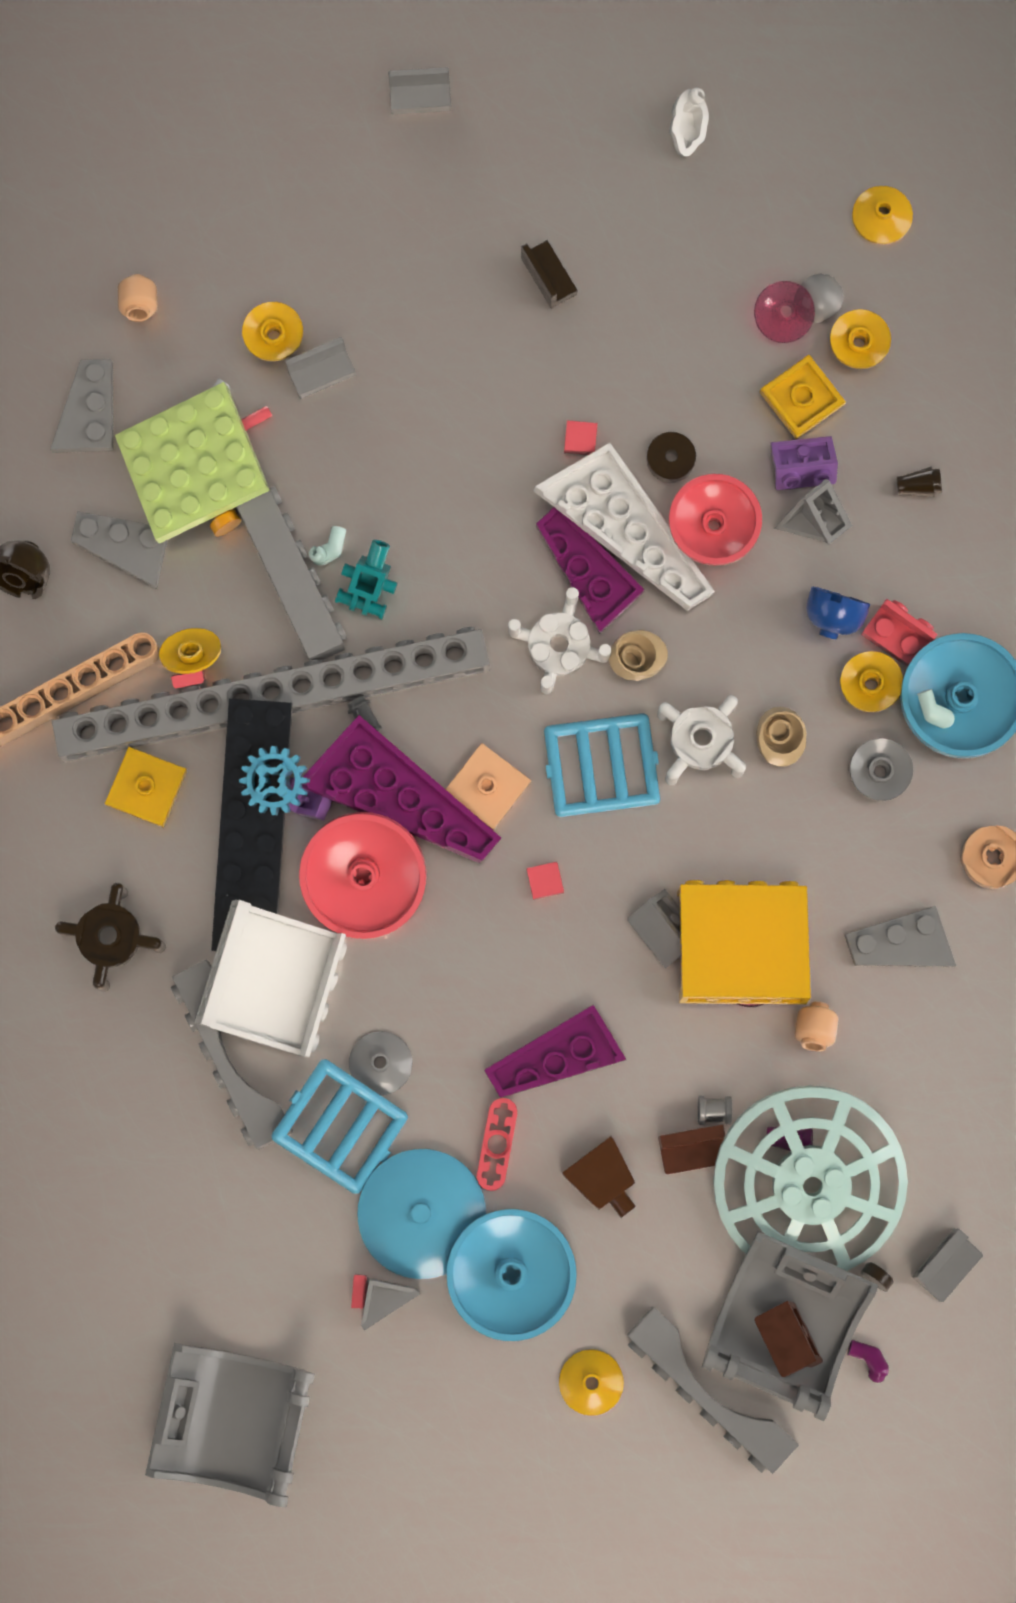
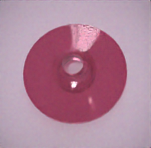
M779 281L767 286L756 300L754 307L755 322L761 333L772 341L778 343L796 341L810 330L814 322V301L810 293L803 286L795 282ZM783 306L791 308L792 313L789 317L782 315L781 309Z

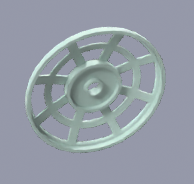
M808 1085L790 1087L774 1092L755 1102L738 1117L729 1128L720 1145L715 1161L713 1185L715 1202L720 1218L730 1237L745 1254L750 1245L738 1232L734 1223L753 1217L755 1223L764 1234L804 1252H820L832 1249L838 1263L836 1266L848 1271L875 1254L892 1235L901 1218L906 1202L908 1180L906 1162L901 1145L890 1126L877 1111L863 1100L847 1092L831 1087ZM812 1097L834 1100L838 1104L832 1120L810 1117L792 1121L784 1102ZM852 1107L860 1111L874 1122L884 1134L889 1144L871 1152L859 1135L844 1126L850 1108ZM773 1108L780 1126L767 1134L755 1147L753 1153L734 1146L740 1134L754 1119L768 1109ZM817 1128L828 1130L822 1147L814 1145L803 1146L797 1130ZM785 1136L791 1152L785 1155L778 1165L763 1159V1155L770 1146ZM840 1136L853 1143L863 1157L845 1165L842 1159L834 1153ZM892 1157L895 1158L899 1181L897 1201L894 1209L877 1204L880 1192V1176L877 1165ZM729 1158L747 1166L744 1178V1192L747 1205L728 1210L724 1189L725 1170ZM866 1170L869 1171L870 1194L868 1200L851 1194V1177ZM756 1171L773 1177L774 1195L756 1201L754 1190ZM810 1177H816L821 1181V1187L815 1193H807L803 1189L805 1180ZM780 1207L791 1218L785 1234L782 1235L771 1227L762 1214ZM845 1207L862 1212L861 1217L856 1223L840 1235L834 1218ZM872 1216L888 1221L885 1230L878 1239L863 1253L850 1260L844 1244L858 1235L868 1224ZM804 1224H822L828 1240L811 1243L797 1241V1238Z

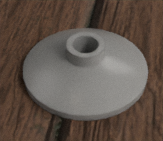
M878 738L867 741L856 750L850 763V775L853 784L864 796L873 800L886 801L898 797L907 789L913 776V764L908 752L900 744L889 739ZM875 767H883L885 769V776H877L874 772Z
M378 1031L365 1035L358 1040L350 1053L349 1070L351 1076L379 1095H387L399 1090L407 1082L412 1071V1055L408 1046L400 1037L389 1032ZM380 1056L386 1059V1065L381 1069L376 1068L374 1065V1060Z

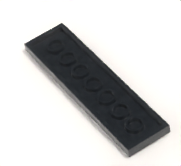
M229 698L211 951H217L232 901L241 900L251 903L253 907L275 914L279 912L285 812L280 807L278 815H272L270 807H268L265 813H260L259 803L255 806H250L248 803L252 798L251 795L243 796L241 794L247 788V784L240 783L239 779L247 777V773L241 768L242 766H251L252 763L248 759L250 755L257 758L260 757V748H264L268 754L270 753L271 746H277L279 754H281L284 748L290 749L293 703ZM272 759L265 763L271 767H277L284 761ZM256 773L255 787L257 788L259 786V775ZM271 774L269 778L272 782L269 786L279 787L280 783L277 780L280 775ZM272 794L269 798H266L265 800L269 802H279L282 801L283 798L280 797L278 794Z

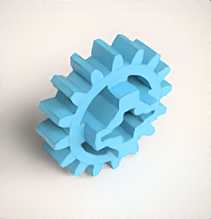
M271 746L269 754L264 748H260L259 758L252 755L248 757L252 764L250 767L242 766L241 769L247 773V777L239 779V782L247 784V788L241 794L243 796L251 795L252 798L248 803L250 806H255L259 803L260 813H265L268 807H270L271 814L278 815L280 807L285 813H289L290 803L296 806L301 805L297 797L298 795L308 794L302 788V784L309 783L310 779L302 777V773L308 768L307 766L297 765L301 758L299 755H294L290 758V749L284 748L281 754H279L278 747ZM272 759L284 761L277 767H271L265 763ZM256 773L259 775V786L257 788L255 787ZM292 773H294L295 777L293 788L290 786V776ZM271 774L280 775L277 780L280 783L279 787L269 786L272 782L269 778ZM272 794H278L283 798L279 802H269L265 799L269 798Z

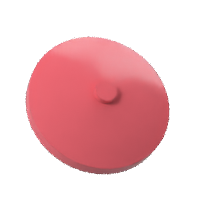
M371 812L345 814L322 826L308 843L299 869L301 892L312 914L330 930L346 934L347 937L359 939L380 937L404 925L417 910L425 891L427 879L426 863L422 850L411 833L395 820Z

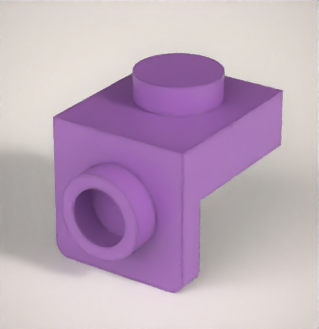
M290 777V786L293 788L295 778ZM305 789L308 794L298 795L297 797L301 803L300 806L292 803L289 804L290 811L300 816L325 821L332 800Z

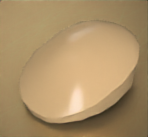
M644 630L630 631L620 636L612 644L609 664L618 676L626 680L639 681L654 676L665 666L668 659V651L665 643L657 635Z
M773 707L764 713L759 720L756 736L758 749L768 763L779 767L789 766L795 763L805 750L807 735L805 724L795 711L786 707Z

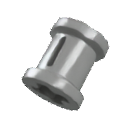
M699 1096L698 1124L704 1125L705 1122H725V1124H731L732 1098L705 1099L704 1096Z

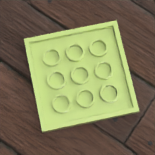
M224 382L115 435L154 538L159 544L270 491L229 388Z

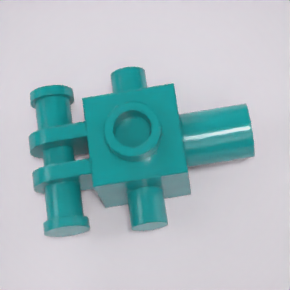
M372 540L367 557L362 555L356 567L345 563L341 575L351 578V582L347 592L343 591L342 588L339 589L335 603L348 605L351 611H355L356 608L361 609L362 615L367 616L369 613L379 617L381 620L383 619L387 605L375 602L378 601L383 591L394 594L398 584L387 579L391 569L390 565L385 564L390 548L388 543L381 540Z

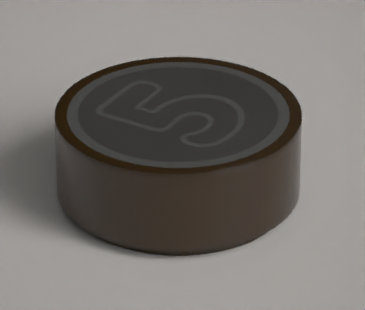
M868 1262L861 1271L865 1279L877 1284L878 1289L887 1292L894 1283L893 1278L885 1270L872 1262Z

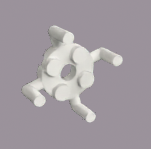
M574 587L569 588L566 592L562 613L542 616L533 626L532 630L522 628L518 619H512L508 623L510 637L528 642L531 658L537 667L545 672L544 677L541 679L540 687L541 692L544 694L552 692L556 676L567 675L579 669L587 659L606 663L611 656V647L608 644H602L599 649L590 646V636L586 625L574 617L579 596L578 590ZM555 637H563L567 640L568 647L565 651L556 652L550 646L551 640Z
M734 695L727 696L718 709L709 706L693 707L680 713L669 703L664 702L659 706L658 718L662 721L669 719L674 723L671 731V746L678 758L667 772L665 781L668 785H675L687 766L706 771L724 762L732 768L731 775L733 777L740 778L743 775L746 764L731 752L734 743V733L731 722L727 717L730 713L734 712L738 703ZM698 730L708 731L711 735V742L705 746L698 745L694 741V733Z

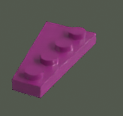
M555 507L536 523L537 530L571 587L578 590V599L599 634L644 593L645 589L592 536Z
M592 1005L486 1068L484 1071L499 1097L502 1098L622 1062L626 1058L595 1006Z

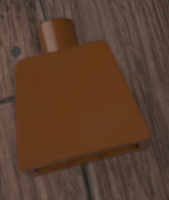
M612 1136L561 1173L598 1210L610 1203L620 1218H622L636 1207L625 1192V1190L635 1184V1181Z

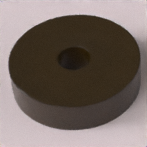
M677 432L662 433L654 438L648 447L647 466L657 479L668 483L679 482L689 476L694 468L696 461L695 447L683 434ZM673 453L677 459L675 461H668L666 455Z

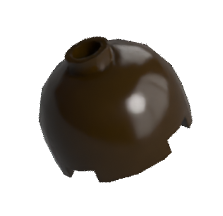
M7 541L0 546V590L17 598L21 597V592L31 595L32 599L42 596L50 575V564L44 553L31 541Z

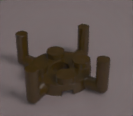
M114 883L111 886L108 903L95 906L80 918L78 924L60 921L55 925L56 932L63 937L75 936L81 954L90 963L96 965L93 986L102 992H106L110 988V982L106 980L108 968L128 963L139 947L152 949L156 953H162L166 948L165 943L159 938L141 935L137 919L131 912L121 906L122 899L128 896L127 888L121 883ZM106 927H113L117 932L116 940L111 944H103L100 940V933Z

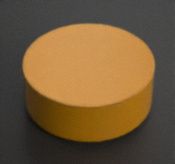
M228 510L214 518L209 527L216 537H220L234 530L242 520L235 510Z

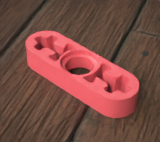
M507 1098L495 1100L490 1105L477 1180L482 1188L489 1191L502 1187L507 1174L517 1120V1107L513 1101ZM501 1104H507L508 1110L512 1111V1117H506L504 1127H511L509 1134L502 1130L490 1131L491 1123L498 1126L499 1116L494 1114V1109H499ZM494 1135L503 1136L507 1142L505 1151L500 1154H494L488 1148V1141ZM485 1155L493 1159H505L503 1166L499 1163L496 1165V1173L501 1175L500 1181H494L493 1186L487 1185V1179L482 1178L483 1171L488 1172L491 1162H484Z

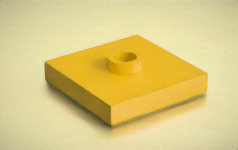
M810 355L794 364L763 386L759 391L795 439L801 437L846 403Z
M128 746L105 805L164 828L188 770Z

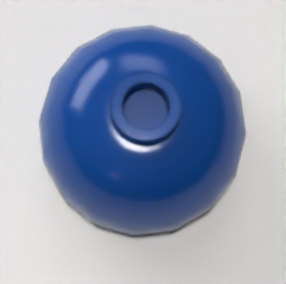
M813 586L808 595L806 610L811 623L820 628L819 635L837 640L838 634L850 635L862 627L867 618L870 604L856 598Z

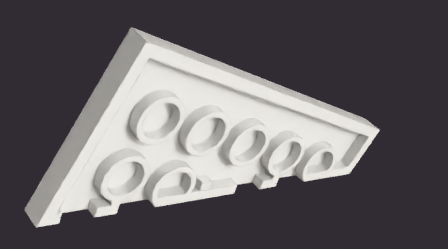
M611 443L535 486L533 490L535 493L685 610H690L714 594L715 591L694 561L678 548L672 538L668 524Z

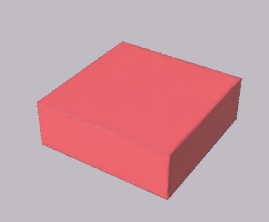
M567 420L564 453L590 455L595 452L598 423Z
M204 670L190 674H175L171 676L173 687L176 689L201 684L206 680Z
M557 862L526 868L533 900L564 893Z
M354 1275L351 1308L363 1309L365 1306L368 1287L367 1275Z

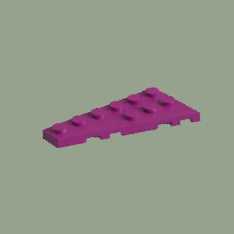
M360 715L356 717L303 776L310 779V782L302 784V788L358 812H371L389 817L401 824L412 835L479 864L501 840L497 833Z

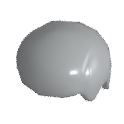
M821 273L808 277L796 292L794 298L796 311L804 320L822 323L824 320L835 316L838 310L841 309L844 300L842 287L835 278L827 274L823 275Z

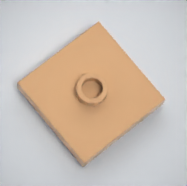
M481 743L446 790L494 831L530 785L531 780Z

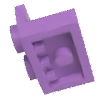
M832 436L771 442L770 452L775 470L776 490L818 486L825 479L829 480L831 484L837 482L838 461Z

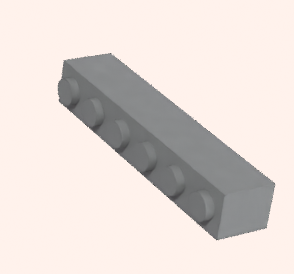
M275 486L269 488L270 491L236 508L309 661L316 659L324 660L345 650L343 640L347 639V636L340 622L333 623L329 614L334 611L327 594L320 595L316 587L321 584L314 567L307 568L303 560L308 557L301 540L294 541L290 533L295 530L288 513L281 514L278 504L282 503V500Z

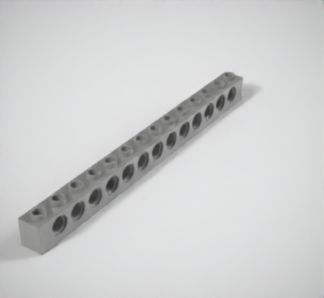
M465 627L457 630V634L446 637L443 633H437L427 636L426 641L414 643V640H404L396 643L394 648L384 650L382 646L366 649L365 654L353 656V653H343L335 656L333 661L323 663L321 659L305 662L304 667L292 669V666H282L274 669V673L262 676L260 672L246 674L243 676V680L231 682V679L217 680L212 683L213 686L201 689L198 685L183 688L182 693L170 695L169 692L156 693L151 696L150 700L139 702V699H128L122 701L121 706L109 708L108 705L95 706L90 708V713L78 715V712L63 713L59 715V719L52 720L58 757L63 762L128 749V746L133 748L227 728L229 698L234 699L238 693H247L249 700L293 703V713L352 701L360 696L367 698L490 671V664L482 629L475 630L474 627ZM450 648H460L463 651V656L458 660L449 659L446 653ZM421 654H429L433 658L432 663L425 667L419 666L415 661ZM392 660H397L402 663V668L397 673H390L385 669L386 664ZM360 667H368L372 670L369 678L360 680L355 677L356 670ZM331 673L339 674L341 681L336 686H328L324 683L327 675ZM299 680H307L311 683L310 688L304 693H298L294 690V686ZM270 686H276L280 689V693L275 699H266L264 697V691ZM207 700H217L218 707L215 711L210 713L203 711V704ZM178 706H186L188 708L186 716L182 719L172 717L173 710ZM146 713H156L157 719L154 724L150 726L142 724V717ZM115 720H126V726L122 731H111V725ZM85 726H95V733L91 738H81V730Z

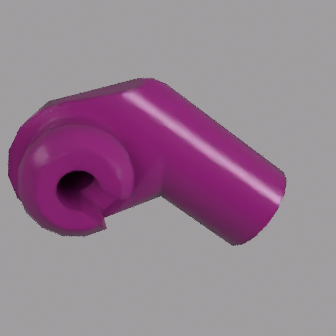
M851 1340L847 1355L865 1360L869 1368V1379L875 1383L883 1382L885 1376L889 1374V1365L880 1349Z

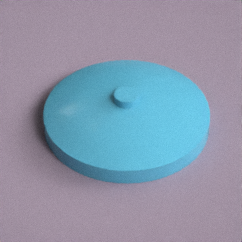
M968 633L946 635L924 646L908 665L901 685V708L910 730L925 746L948 757L975 758L1000 748L1016 732V660L995 641ZM932 689L936 704L953 712L955 717L953 725L949 728H939L928 723L924 719L917 693Z
M431 1149L408 1150L384 1161L367 1179L358 1203L359 1231L370 1254L386 1269L395 1274L413 1279L435 1278L447 1274L448 1259L454 1243L466 1227L486 1214V1205L478 1181L471 1171L456 1158Z
M498 1210L476 1219L457 1238L447 1264L448 1291L459 1315L479 1333L502 1341L526 1340L546 1332L564 1315L572 1301L576 1287V1263L568 1241L551 1222L525 1210Z

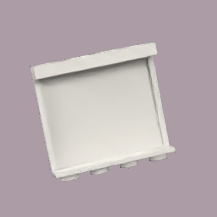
M241 900L232 901L194 1023L292 1054L310 1057V1053L316 1050L319 1043V1034H317L319 1023L325 1020L328 1013L329 1004L326 1003L329 991H333L337 983L338 973H335L338 960L341 961L346 953L347 943L344 942L346 934L334 933L253 907L251 903Z

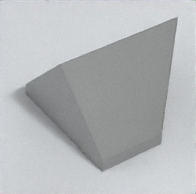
M825 479L805 495L774 529L830 544L848 530L852 524L830 481Z
M370 1279L361 1322L362 1328L364 1330L368 1329L420 1295L419 1290L414 1287Z

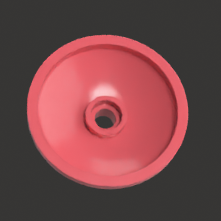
M723 474L702 475L686 483L676 494L669 513L670 532L678 548L692 560L706 565H726L744 557L756 544L762 527V511L755 494L740 480ZM716 521L719 524V528L713 530L708 526V523Z

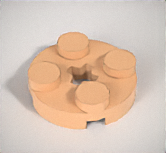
M986 826L979 828L968 837L964 843L960 861L966 874L973 882L979 886L995 890L1008 886L1016 880V833L1005 826ZM997 849L1001 853L998 857L1001 860L999 865L995 862L990 864L987 861V850L993 852Z

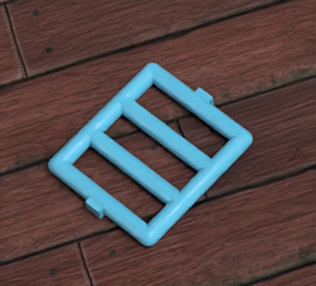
M641 713L549 725L544 729L548 765L545 766L547 779L551 780L554 809L558 817L652 806L660 802L656 765L659 764L657 751L653 750L648 715ZM638 727L647 794L628 796L619 729ZM607 731L616 798L597 800L588 733ZM576 735L585 802L566 804L557 737Z
M323 1059L318 1063L300 1092L296 1090L289 1101L292 1104L273 1131L272 1140L353 1194H358L380 1161L384 1162L387 1160L391 1153L388 1149L406 1123L408 1115L405 1111L329 1060ZM328 1075L340 1083L341 1086L304 1143L301 1144L287 1134L324 1077ZM353 1092L367 1101V1103L330 1160L327 1161L313 1151ZM377 1109L391 1117L392 1121L355 1178H352L339 1168Z

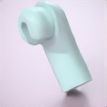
M332 526L328 543L318 547L313 546L310 549L309 558L314 564L326 565L340 557L346 529Z
M932 689L917 693L924 719L928 723L939 728H949L953 725L955 720L953 712L936 704Z

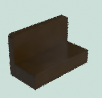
M548 240L530 249L527 243L521 246V259L551 309L577 295V288Z

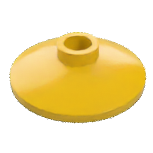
M875 186L865 190L855 201L852 211L853 224L858 233L866 240L876 244H890L901 239L908 232L913 219L912 207L907 197L899 190L889 186ZM885 207L889 210V213L881 214L879 208Z
M266 302L256 306L248 313L243 322L242 336L247 349L257 358L265 361H280L291 356L299 348L303 339V325L297 312L290 306L280 302ZM272 331L279 333V337L276 339H270L268 335Z
M863 309L852 310L840 316L834 323L830 333V346L836 358L844 365L855 369H867L879 364L886 357L891 346V333L887 323L876 313ZM861 339L864 342V346L857 347L854 344V340Z
M190 628L181 630L163 642L159 650L160 661L171 672L179 674L196 673L208 668L218 659L221 653V643L216 634L206 629Z
M867 651L855 655L846 663L841 673L840 685L845 699L853 707L865 712H879L892 706L900 697L903 675L899 665L890 656L881 652ZM873 680L877 683V687L875 689H868L865 685L866 682Z
M595 1349L579 1351L572 1355L561 1369L559 1376L561 1395L566 1404L580 1414L594 1416L609 1411L619 1401L623 1392L624 1379L621 1368L614 1358L603 1351ZM595 1377L598 1380V1385L595 1389H588L585 1382L587 1378Z

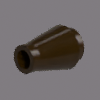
M931 466L904 476H898V495L935 497V494L942 493L940 469H932Z

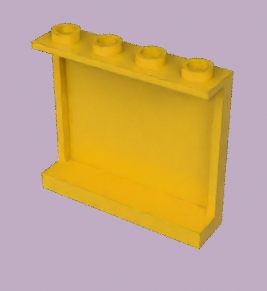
M689 880L685 884H680L677 891V897H679L681 954L679 1003L807 1004L811 998L807 886H798V882L784 881L780 882L779 885H767L765 881L748 882V885H735L734 881L723 880L718 881L716 885H704V881Z

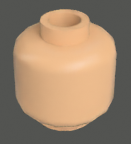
M134 274L123 279L118 285V309L120 313L134 322L145 321L154 315L158 305L155 283L140 274Z
M810 1003V1006L803 1007L798 1011L795 1038L804 1049L816 1052L825 1051L827 1047L836 1041L838 1015L830 1010L829 1005L826 1003Z

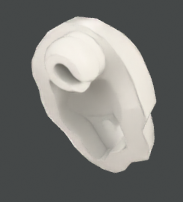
M698 87L684 91L676 99L672 107L673 118L669 133L673 138L675 151L680 156H690L698 145L702 144L705 140L709 112L704 101L705 94Z

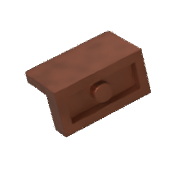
M723 1124L659 1136L658 1140L665 1174L715 1166L720 1145L725 1138Z
M786 1301L755 1317L754 1321L781 1377H787L805 1367L813 1368L823 1363L794 1302Z

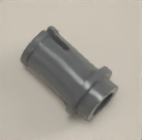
M360 696L347 704L349 707L348 714H353L355 719L360 715L377 731L382 729L368 705L371 703L369 699L366 700L364 696Z

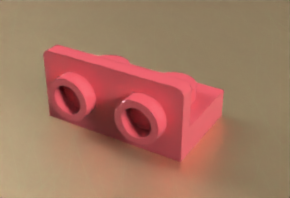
M886 599L861 635L908 667L914 656L924 646L932 642L936 638L937 633L933 631L934 627L922 618L917 620L908 614V609L902 603L896 600L891 602Z

